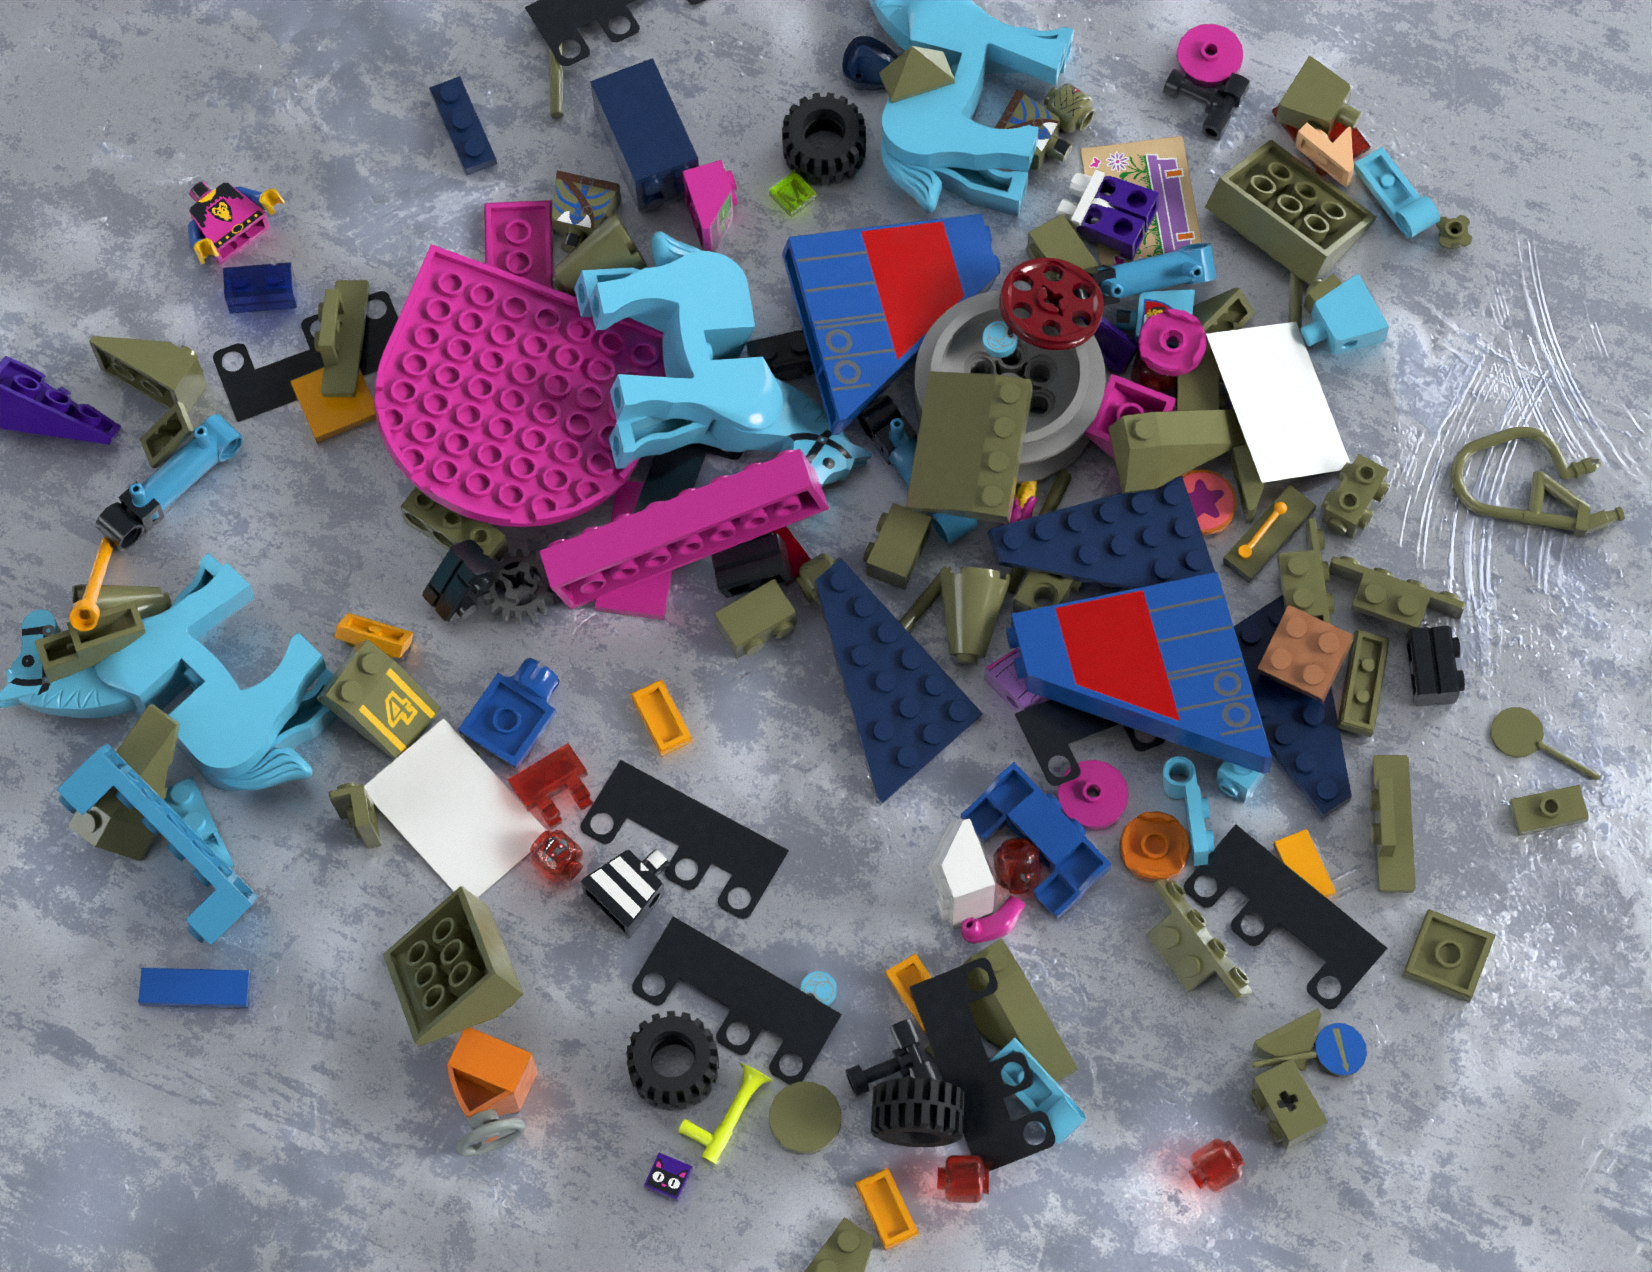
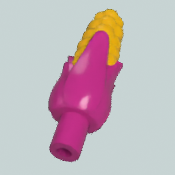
M1037 481L1022 482L1014 496L1010 523L1032 517L1037 497H1035Z

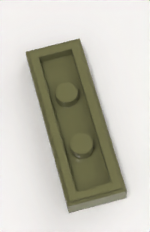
M1289 485L1224 556L1223 562L1250 583L1314 513L1317 505ZM1277 502H1284L1287 506L1286 513L1276 518L1252 548L1251 557L1247 560L1241 559L1238 556L1239 547L1248 544L1272 514L1274 505Z
M1358 629L1353 633L1337 728L1371 737L1374 734L1390 638Z

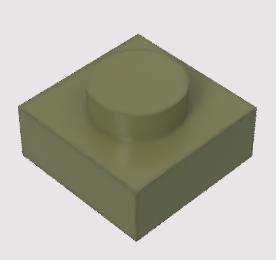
M1332 274L1325 280L1319 278L1307 288L1304 307L1310 314H1312L1313 305L1317 300L1342 284L1335 274Z

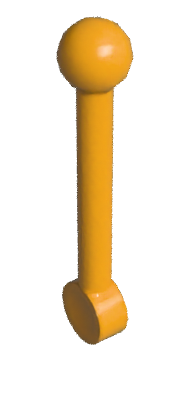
M1277 502L1273 507L1274 511L1248 544L1239 547L1238 556L1241 559L1247 560L1251 557L1252 548L1276 518L1286 513L1287 506L1284 502Z

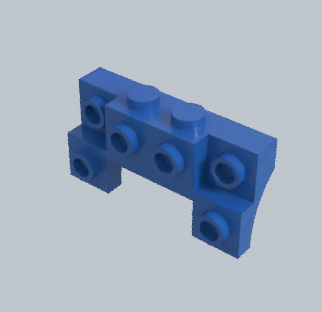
M1013 762L996 777L975 802L961 813V819L970 818L976 835L984 843L1005 825L1051 873L1033 890V895L1057 920L1083 898L1085 891L1110 871L1111 863L1087 839L1084 827L1075 818L1069 820L1061 811L1062 806L1056 797L1051 793L1045 794Z

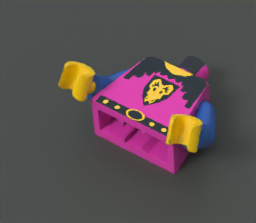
M198 182L189 192V195L196 202L189 209L192 218L187 225L189 246L197 255L200 264L203 265L205 263L204 259L207 256L213 255L216 262L221 265L269 229V222L264 210L271 216L275 213L273 207L279 203L283 205L285 201L277 190L273 188L259 192L240 186L234 188L229 183H222L212 191L205 182Z

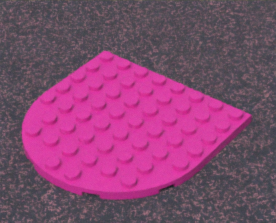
M431 244L378 367L374 406L380 435L393 461L406 478L433 501L460 515L484 523L513 527L543 526L575 518L589 512L615 494L628 480L640 460L639 458L633 461L626 468H615L609 437L617 420L610 390L618 374L666 377L663 362V332L629 317L614 323L606 330H596L593 316L581 317L576 297Z

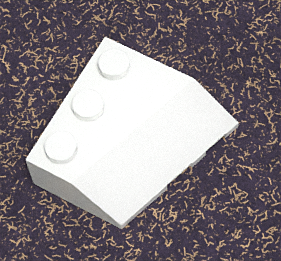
M970 818L949 822L928 864V868L937 889L936 892L939 900L936 901L940 917L942 921L949 920L952 930L960 928L962 922L968 918L974 917V919L993 914L995 882Z

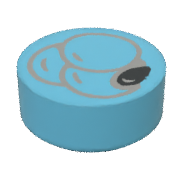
M996 321L985 328L982 340L983 347L993 357H1007L1016 349L1017 336L1008 328L1004 321Z
M815 971L809 973L803 979L801 991L830 1006L836 998L837 986L831 975L823 971Z

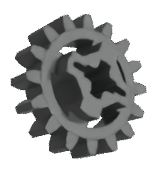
M517 549L515 557H511L505 551L503 552L504 560L502 562L494 558L492 559L497 565V569L490 578L493 582L492 586L483 596L485 605H491L490 609L493 616L502 612L503 622L505 623L511 617H515L517 625H521L523 617L527 616L533 623L535 622L536 612L543 615L547 614L545 603H555V598L552 594L554 591L550 588L542 559L537 562L534 551H531L527 557L523 556L521 549ZM534 572L541 578L542 586L539 585V582L533 580ZM496 587L500 588V592L505 593L504 601L497 595Z

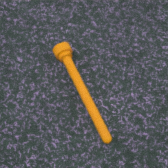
M107 537L102 538L83 598L73 604L69 615L71 625L80 631H90L95 628L100 616V610L96 605V601L114 544Z

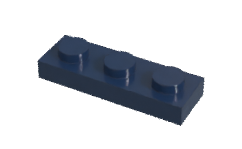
M459 76L429 87L432 99L466 176L496 165L495 154L461 77Z

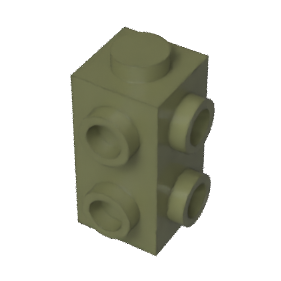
M1360 454L1357 455L1353 464L1346 462L1337 479L1341 482L1336 492L1330 489L1321 505V508L1325 509L1322 522L1326 524L1328 529L1335 534H1345L1353 538L1358 528L1365 530L1374 513L1370 510L1375 500L1381 503L1390 487V484L1386 483L1389 469Z

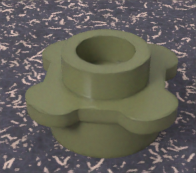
M1459 215L1457 218L1452 219L1440 217V221L1436 223V227L1440 230L1439 244L1444 248L1450 249L1470 245L1472 242V236L1468 233L1470 220L1464 215ZM1455 229L1457 230V233L1453 234L1451 230Z

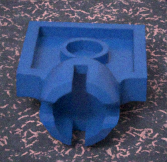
M532 658L525 659L517 672L511 677L497 673L458 728L460 734L518 770L557 714L556 709L550 706L548 702L550 696L559 685L560 680L549 667L544 666L541 668L539 666L540 661Z

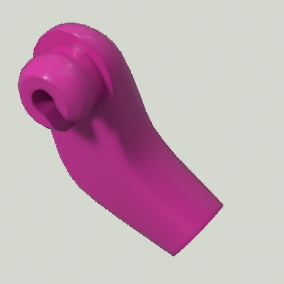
M1009 896L994 914L983 918L974 919V917L964 920L961 924L962 937L969 943L977 944L1008 935L1014 928L1025 904L1020 899Z

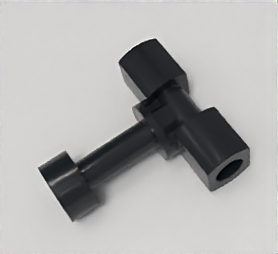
M1173 69L1164 85L1163 93L1175 99L1180 93L1206 105L1205 113H1208V116L1203 123L1202 134L1210 139L1220 141L1230 123V112L1233 107H1239L1249 89L1250 81L1242 75L1232 73L1223 90L1215 88L1210 93L1186 82L1187 75Z
M910 1018L890 1026V1032L897 1046V1049L892 1050L894 1058L863 1071L859 1064L845 1070L851 1089L856 1097L870 1091L868 1084L896 1072H900L902 1077L909 1075L910 1078L937 1080L930 1062H924L918 1048L920 1039Z

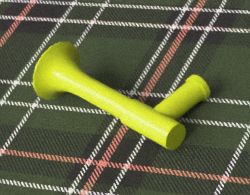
M740 1063L744 1074L740 1089L714 1134L694 1125L688 1119H684L678 1130L679 1134H684L706 1146L701 1157L713 1164H716L733 1133V1128L755 1090L766 1082H773L772 1079L743 1063Z

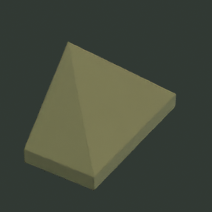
M916 46L908 48L880 72V77L891 104L955 83L944 52Z
M1236 287L1193 306V316L1197 317L1201 322V326L1206 334L1241 329L1256 314L1240 288ZM1207 338L1206 349H1211L1210 343Z
M183 402L174 404L140 438L151 468H157L194 432Z
M1317 1008L1256 1040L1252 1048L1255 1057L1270 1059L1311 1052L1322 1015L1320 1010ZM1309 1059L1295 1061V1064L1299 1070L1305 1071Z

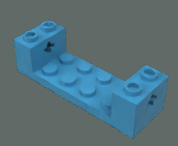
M108 743L105 744L56 789L62 795L59 797V801L72 814L78 811L81 815H84L115 786L118 790L115 794L117 798L127 808L131 810L135 807L144 816L141 821L146 828L154 835L161 833L170 842L167 845L170 852L180 861L186 858L196 868L193 874L203 885L208 887L212 884L215 887V890L185 919L190 924L187 930L197 941L203 943L206 940L212 945L254 904L259 896Z

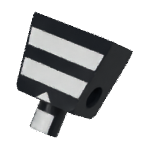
M654 849L642 861L630 850H626L581 880L582 890L630 938L665 893L664 886L657 876L670 864L657 849Z

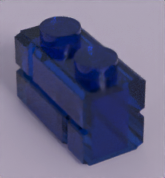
M291 262L277 263L274 266L272 264L223 268L224 297L230 314L297 308V283Z

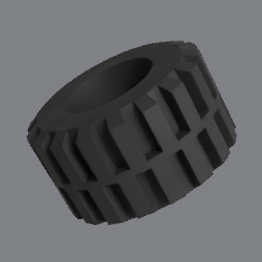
M820 92L812 94L813 98L810 100L806 96L799 99L800 106L793 104L789 109V115H785L782 127L784 159H787L789 169H795V176L800 179L806 176L807 183L813 185L816 181H821L822 186H829V181L834 180L836 184L843 182V176L850 178L855 174V168L860 169L863 164V157L866 155V125L862 113L858 114V107L854 103L848 105V98L840 96L839 99L834 98V93L827 92L826 97H820ZM818 131H831L842 138L836 145L826 148L816 147L806 139Z
M667 1011V1017L660 1018L659 1013L652 1015V1022L649 1024L644 1020L639 1024L640 1031L632 1033L630 1037L631 1045H627L626 1051L630 1080L633 1087H636L637 1093L642 1099L644 1097L648 1098L649 1104L654 1107L658 1103L662 1104L663 1110H671L672 1105H678L679 1110L687 1109L686 1103L692 1101L696 1105L701 1102L700 1096L702 1094L707 1096L711 1092L712 1082L716 1083L718 1077V1051L710 1029H705L703 1022L698 1018L695 1021L691 1020L690 1014L682 1012L681 1017L675 1016V1011ZM673 1044L688 1048L694 1054L695 1060L686 1073L677 1077H666L660 1075L652 1068L651 1061L656 1052L661 1048Z
M896 1078L881 1082L873 1087L871 1133L874 1137L884 1142L907 1147H940L957 1142L963 1137L965 1092L951 1083L928 1078Z

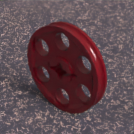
M1036 258L1017 265L1009 272L1000 293L999 308L1005 324L1021 340L1042 349L1066 350L1082 345L1095 334L1103 315L1104 300L1098 284L1082 268L1061 259ZM1048 271L1056 272L1061 277V280L1050 281L1044 276V273ZM1024 281L1030 285L1031 289L1021 291L1015 287L1014 283ZM1083 289L1089 293L1090 297L1088 299H1080L1073 294V290ZM1017 308L1028 311L1030 317L1025 319L1019 318L1014 315L1013 310ZM1076 316L1083 317L1088 320L1089 325L1085 327L1078 326L1072 321V318ZM1045 326L1054 327L1058 330L1059 335L1048 336L1042 331V328Z

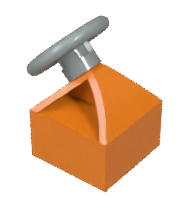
M471 1027L463 1030L447 1063V1069L458 1105L468 1119L472 1131L459 1139L455 1149L461 1156H476L501 1148L517 1139L524 1132L525 1123L521 1119L506 1118L499 1120L498 1116L521 1110L538 1071L532 1053Z

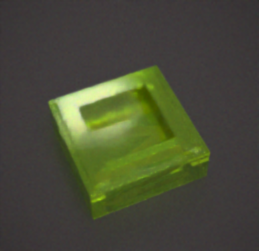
M795 170L769 190V196L791 218L817 198L816 192Z

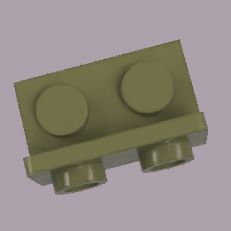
M345 783L338 786L337 790L330 791L329 798L341 820H349L350 827L354 828L356 838H362L368 849L382 846L375 805L364 785Z

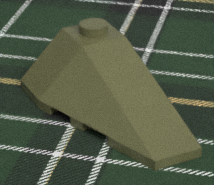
M1234 409L1165 411L1126 415L1108 427L1122 494L1155 490L1232 450L1233 447H1238L1245 443Z
M150 704L116 752L164 800L166 799L168 789L165 787L168 766L173 763L180 723L154 704ZM115 786L84 815H81L78 811L75 812L68 825L70 829L97 848L138 861L144 860L157 836L142 823L141 820L144 816L135 807L130 810L117 798L115 794L118 790Z
M1003 939L974 954L962 964H967L979 958H986L990 961L998 982V989L995 993L968 1004L976 1027L985 1036V1039L1003 1049L1013 1038H1016L1056 1082L1077 1071V1066L1024 972ZM973 968L967 974V985L974 991L984 990L989 983L988 973L982 968Z

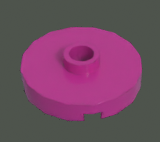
M1202 24L1188 30L1181 38L1176 56L1180 71L1187 75L1186 79L1195 85L1210 88L1218 84H1226L1232 73H1239L1243 62V48L1236 34L1226 27L1216 24ZM1210 50L1214 51L1216 54L1207 55L1205 52Z
M1167 309L1163 310V313L1152 315L1140 329L1138 348L1142 360L1150 369L1167 376L1187 374L1197 368L1205 357L1207 336L1201 326V322L1197 317L1184 310ZM1168 342H1176L1178 347L1169 348L1166 344Z
M1098 760L1081 761L1078 763L1081 770L1079 777L1059 785L1057 798L1062 806L1061 811L1069 820L1075 818L1086 830L1106 829L1115 824L1125 811L1129 796L1127 782L1120 771L1109 763ZM1071 767L1066 771V773L1062 777L1069 774ZM1096 789L1100 795L1092 798L1088 796L1087 791Z

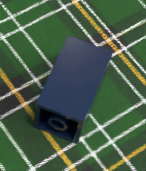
M654 59L643 61L590 81L595 115L638 212L646 209H657L665 202L678 197L685 198L682 171L698 167V156Z

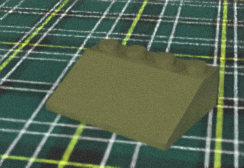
M1269 140L1222 175L1205 206L1219 220L1230 225L1242 234L1246 240L1253 242L1272 259L1280 262L1299 279L1307 282L1309 285L1327 274L1377 218V216L1273 140Z
M929 371L906 501L907 509L1003 524L1010 523L1033 391L1030 379L997 374Z
M463 886L455 890L383 953L412 1038L418 1046L497 1018L507 1008L513 1006L523 995L490 907Z

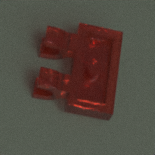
M569 743L508 779L509 785L527 812L537 807L550 829L563 823L559 816L560 811L550 799L563 790H569L581 811L593 804L590 792L581 781V779L588 776L587 770Z

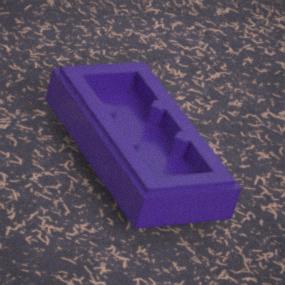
M1102 316L1094 337L1100 347L1104 363L1120 375L1126 371L1139 350L1138 343ZM1080 317L1082 321L1088 326V320H1086L1083 317Z

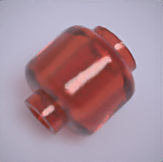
M1215 1138L1192 1154L1191 1162L1194 1168L1189 1170V1173L1200 1189L1207 1186L1212 1192L1219 1193L1243 1176L1242 1166L1246 1163L1231 1140L1224 1142L1220 1138Z
M950 1155L946 1159L945 1167H938L937 1190H945V1198L950 1203H979L983 1198V1194H989V1165H984L983 1159L978 1155Z

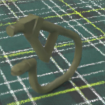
M1512 427L1471 441L1457 453L1451 466V482L1457 497L1469 510L1482 516L1574 531L1573 536L1586 537L1587 534L1607 528L1609 524L1617 520L1622 521L1625 519L1621 507L1606 512L1602 510L1590 515L1591 506L1542 471L1533 472L1528 510L1488 505L1476 500L1467 490L1463 480V468L1466 461L1476 452L1514 439H1531L1544 446L1549 452L1560 478L1564 480L1573 477L1578 479L1581 475L1595 472L1601 466L1599 458L1588 457L1577 463L1571 462L1570 466H1568L1556 441L1545 432L1533 427ZM1545 490L1576 512V517L1542 512Z

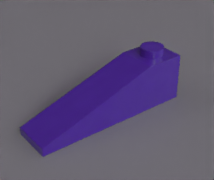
M8 356L2 359L0 362V428L108 445L111 444L120 431L121 425L91 405H78L70 398L71 392L64 387L56 390L45 383L46 375Z

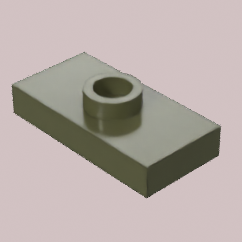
M1580 785L1514 798L1509 802L1518 836L1583 823L1589 819Z

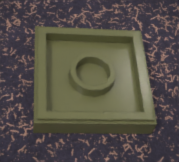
M1428 909L1402 976L1470 1003L1496 935Z

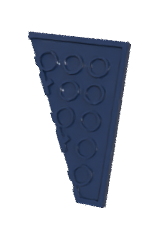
M1182 476L1155 490L1127 494L1118 493L991 528L987 532L999 566L1021 567L1030 572L1039 573L1041 571L1086 583L1097 582L1112 588L1118 586L1135 589L1215 572Z
M840 558L815 580L814 587L822 606L823 618L828 627L838 670L843 679L846 698H848L859 743L864 752L868 773H870L875 790V798L882 805L978 720L983 713Z
M1283 595L1236 624L1234 629L1270 752L1319 817L1323 819L1349 802L1352 797L1340 730L1337 728L1338 719L1332 687L1322 704L1260 675L1257 669L1285 613Z

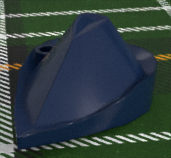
M856 37L848 44L844 52L842 61L843 75L849 85L857 90L883 89L885 87L880 77V72L899 56L886 44L874 37Z

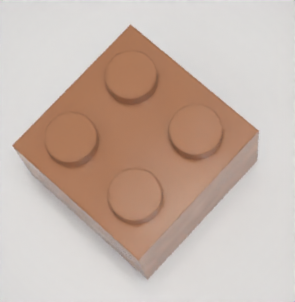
M1288 605L1257 668L1258 673L1323 704L1350 649L1353 635Z

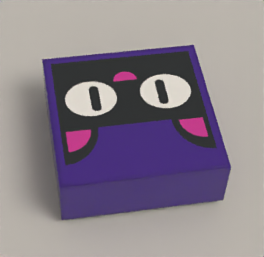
M659 1152L646 1179L644 1188L678 1202L693 1167Z

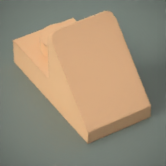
M1306 123L1298 131L1295 147L1346 188L1351 182L1354 169L1351 127H1348L1332 143L1325 132L1318 128L1314 129Z

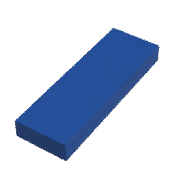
M141 968L138 1003L140 1006L248 1008L251 973L249 970Z

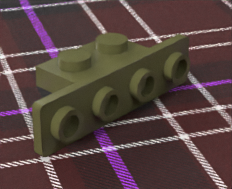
M337 280L334 289L325 290L324 302H320L318 305V319L321 327L320 331H315L314 346L316 351H320L324 362L321 387L323 397L356 396L370 288L367 280Z
M1311 518L1308 519L1305 529L1308 550L1278 553L1277 561L1284 609L1286 611L1287 606L1290 605L1331 624L1330 614H1334V599L1332 593L1327 594L1325 582H1329V566L1327 561H1322L1320 552L1325 547L1323 529H1317L1316 519Z
M1333 556L1330 562V574L1360 584L1351 607L1352 610L1408 630L1420 628L1426 608L1461 619L1466 603L1460 601V598L1451 592H1434L1426 589V585L1419 581L1397 579L1393 577L1391 572L1385 569L1374 568L1372 570L1363 567L1359 561L1348 556H1341L1340 558Z
M1375 755L1372 760L1374 789L1369 791L1370 811H1375V823L1371 824L1372 845H1377L1379 891L1381 893H1413L1416 887L1409 757L1407 755Z
M1157 879L1152 883V886L1172 913L1151 929L1146 936L1188 992L1194 991L1216 972L1236 999L1246 998L1253 992L1247 985L1249 983L1247 975L1242 969L1237 966L1234 967L1226 956L1228 954L1226 947L1219 939L1213 938L1205 928L1207 926L1206 920L1196 909H1191L1185 901L1186 894L1181 886L1169 879Z

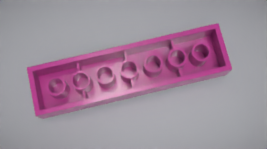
M801 449L785 450L777 454L776 458L767 462L749 464L739 473L731 476L722 475L716 477L710 484L698 489L689 488L683 490L677 497L670 500L652 502L642 511L634 514L619 515L613 522L601 527L593 526L586 528L581 532V535L571 539L556 540L550 543L548 548L539 552L550 588L572 610L595 601L597 597L629 588L826 511L829 507L817 472Z

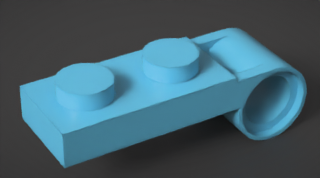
M1383 147L1355 162V172L1407 238L1416 236L1440 221L1438 209L1433 201L1426 195L1420 197Z
M1175 756L1170 758L1164 765L1163 790L1173 799H1184L1193 866L1208 865V854L1214 851L1212 830L1206 831L1204 819L1210 818L1208 798H1201L1200 786L1197 785L1196 770L1193 762L1186 757ZM1179 773L1185 775L1188 779L1183 782H1176L1170 777Z
M193 776L167 787L165 802L230 868L235 867Z
M1013 1038L989 1062L1015 1052L1025 1055L1033 1076V1084L1028 1089L1015 1093V1095L1032 1113L1037 1111L1046 1113L1055 1135V1142L1061 1144L1087 1118L1077 1104L1016 1038ZM1016 1062L1007 1063L1001 1072L1002 1079L1008 1085H1018L1024 1078L1022 1066ZM1038 1122L1042 1129L1046 1132L1044 1125Z

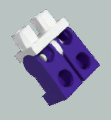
M1095 170L1093 176L1076 172L1070 183L1069 193L1081 197V200L1077 204L1063 199L1056 215L1063 214L1079 238L1083 237L1090 242L1110 247L1119 251L1121 257L1133 261L1145 237V233H1147L1159 208V192L1116 177L1105 176L1104 172Z

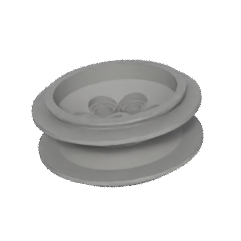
M1001 290L977 294L957 303L939 317L929 329L919 348L916 359L914 391L916 416L920 426L929 371L997 374L1030 379L1033 391L1017 484L1038 481L1066 468L1083 453L1091 442V439L1085 435V432L1096 418L1103 400L1105 389L1104 359L1094 335L1082 345L1066 350L1042 349L1028 344L1017 337L1016 349L1009 356L997 358L989 355L983 347V332L989 324L996 321H1004L999 308ZM1017 308L1013 310L1014 315L1019 318L1025 319L1030 317L1028 311ZM1080 317L1072 318L1076 325L1081 327L1087 326ZM1045 326L1042 328V331L1048 336L1059 335L1058 330L1054 327ZM1014 359L1018 361V364L1009 366L1003 363V361ZM1036 376H1042L1046 378L1047 381L1044 383H1036L1032 380V378ZM1035 407H1040L1044 409L1046 412L1041 415L1033 414L1030 410Z

